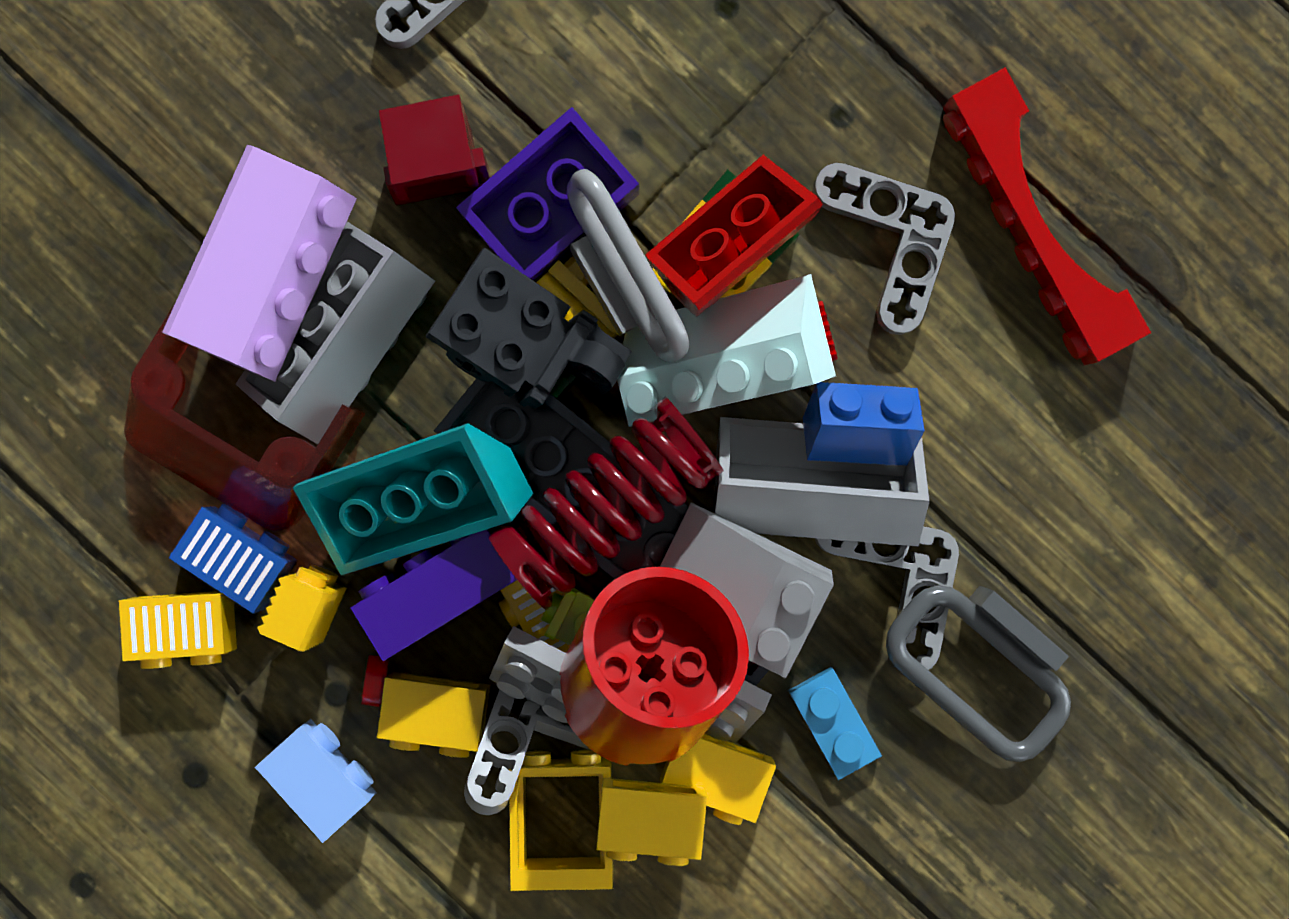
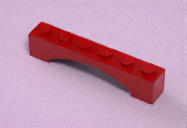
M1006 67L953 95L943 107L946 113L943 115L945 127L954 141L958 142L961 140L970 158L967 159V165L972 177L979 185H986L994 200L991 202L993 215L1002 228L1006 229L1009 227L1018 244L1015 246L1016 256L1027 272L1033 271L1042 287L1038 291L1040 300L1051 316L1057 315L1066 331L1063 333L1062 338L1072 357L1076 360L1081 359L1084 366L1093 364L1151 334L1128 289L1115 292L1091 277L1064 251L1044 222L1029 189L1021 155L1020 121L1029 112V109Z

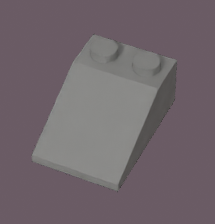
M692 502L660 567L676 568L695 574L715 586L730 601L742 621L748 640L749 661L785 678L834 585L832 570Z

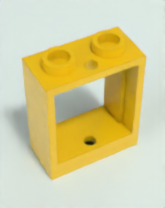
M591 750L571 752V759H551V752L548 751L526 752L514 790L509 799L511 891L613 889V859L606 857V851H600V857L527 858L526 777L599 776L600 813L603 778H612V761L601 758L600 755Z

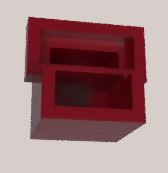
M459 94L379 110L388 166L383 167L385 181L396 206L477 190L491 177L483 148H475L472 130Z

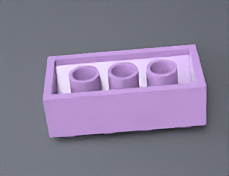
M247 145L162 333L236 367L275 382L357 198L317 174L259 148Z

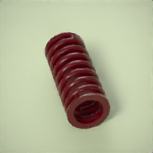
M664 397L656 404L655 414L657 419L652 423L646 419L638 418L632 424L634 437L645 456L625 437L615 436L610 440V449L628 480L603 455L593 453L588 457V467L608 500L580 472L572 470L566 474V484L589 521L558 490L548 488L544 491L543 499L569 542L535 507L526 505L521 510L522 519L534 535L549 562L525 540L527 535L520 526L514 529L510 524L505 523L488 535L491 544L505 565L543 609L548 610L552 607L551 588L563 594L574 590L575 577L570 567L584 576L593 575L597 571V560L591 547L605 558H614L619 554V543L612 528L629 541H635L641 537V525L630 505L650 523H659L663 520V508L650 485L670 504L681 506L685 503L686 493L667 461L696 488H704L712 478L724 472L722 466L706 444L667 397Z

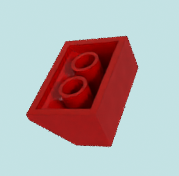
M763 154L645 254V257L671 293L692 314L698 317L817 215L823 204L819 197Z

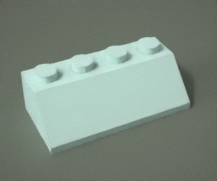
M811 274L719 298L716 303L707 308L698 317L692 314L686 307L676 310L689 339L687 354L676 362H665L658 357L639 327L633 328L625 333L623 345L630 349L632 353L625 362V367L619 375L617 382L630 427L638 418L646 419L649 422L657 419L655 406L664 397H667L681 414H687L805 387L835 377L836 374Z

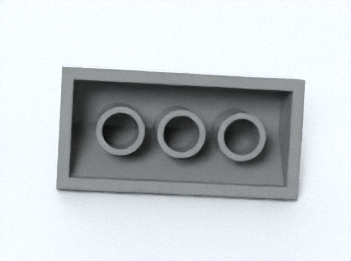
M347 222L276 381H271L245 370L236 382V385L276 421L322 446L329 435L338 428L344 413L357 394L367 386L371 374L386 352L395 345L399 333L414 311L424 303L427 293L435 280L389 247Z

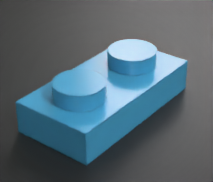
M832 667L788 690L838 780L882 756Z

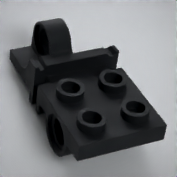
M483 248L425 336L446 350L448 359L462 371L485 382L493 381L505 389L503 393L508 397L517 393L520 388L523 389L525 392L518 403L523 407L529 405L533 409L543 405L564 369L600 394H607L623 371L625 362L632 353L630 349L602 331L597 324L598 319L587 311L582 310L569 321L564 319L571 306L486 248Z

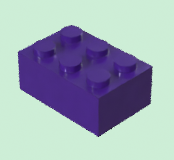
M571 107L456 208L464 220L496 256L534 282H537L549 272L548 270L558 260L563 262L572 254L569 250L572 243L586 236L573 213L567 196V185L576 171L588 169L594 173L609 192L619 212L639 195V183Z
M497 527L449 541L451 547L439 553L436 547L427 549L402 564L407 571L402 577L397 579L394 573H391L358 591L363 600L352 606L351 610L382 661H385L517 580L489 540L488 535L496 530Z

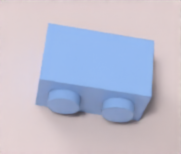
M310 719L292 733L255 768L323 843L366 805L377 792L371 787L374 781L369 772L355 760L350 763L337 749L340 746V742L336 735L326 725L322 723L316 725Z

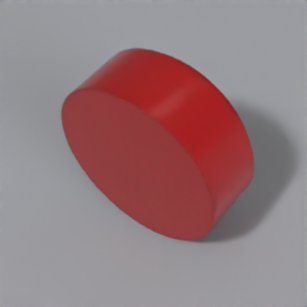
M369 655L361 705L379 707L382 704L389 660L382 661L380 656Z

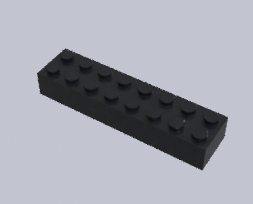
M476 378L435 428L434 432L439 434L469 423L511 448L533 492L525 506L531 505L535 507L568 540L556 518L546 505L543 493L548 488L558 490L589 521L567 486L565 477L572 470L580 472L608 500L589 469L587 460L593 453H599L610 461L628 480L610 449V442L550 393L540 407L536 409L529 405L523 407L518 403L525 392L523 389L520 388L517 393L508 397L503 393L505 389L493 381L485 382ZM650 485L663 508V520L659 523H650L630 505L641 525V537L635 541H629L612 528L618 540L620 552L614 558H605L591 547L596 557L597 565L614 579L633 570L660 567L689 508L685 503L681 506L670 504ZM749 661L745 681L757 686L769 670Z

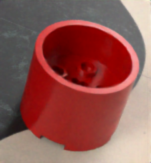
M647 567L633 570L613 580L594 600L561 664L559 675H561V695L566 710L564 716L573 732L596 754L628 766L630 763L654 764L664 761L671 762L684 755L699 741L735 699L745 680L749 662V648L746 632L737 611L715 586L701 577L684 570L670 567ZM643 672L651 677L647 683L639 678Z

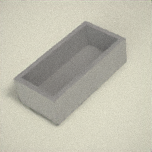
M720 417L715 458L722 466L724 472L714 477V514L757 534L919 546L929 505L922 437L907 466L807 460L802 423Z

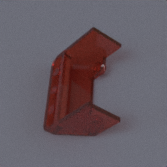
M172 307L132 373L124 422L126 440L137 451L262 527L278 531L295 526L306 511L293 487L299 482L331 471L364 417L365 412L342 404L317 447L297 437H282L269 445L259 462L173 410L185 389V376L177 363L187 349L188 344L162 333L173 309Z

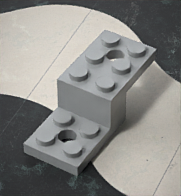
M513 626L504 642L489 679L496 682L497 687L508 696L516 699H523L525 697L543 706V711L549 717L568 723L564 716L566 710L562 700L561 675H559L566 653ZM644 672L639 676V678L646 683L649 679H651V677ZM744 680L735 699L705 733L721 741L730 740L736 743L765 712L772 694Z

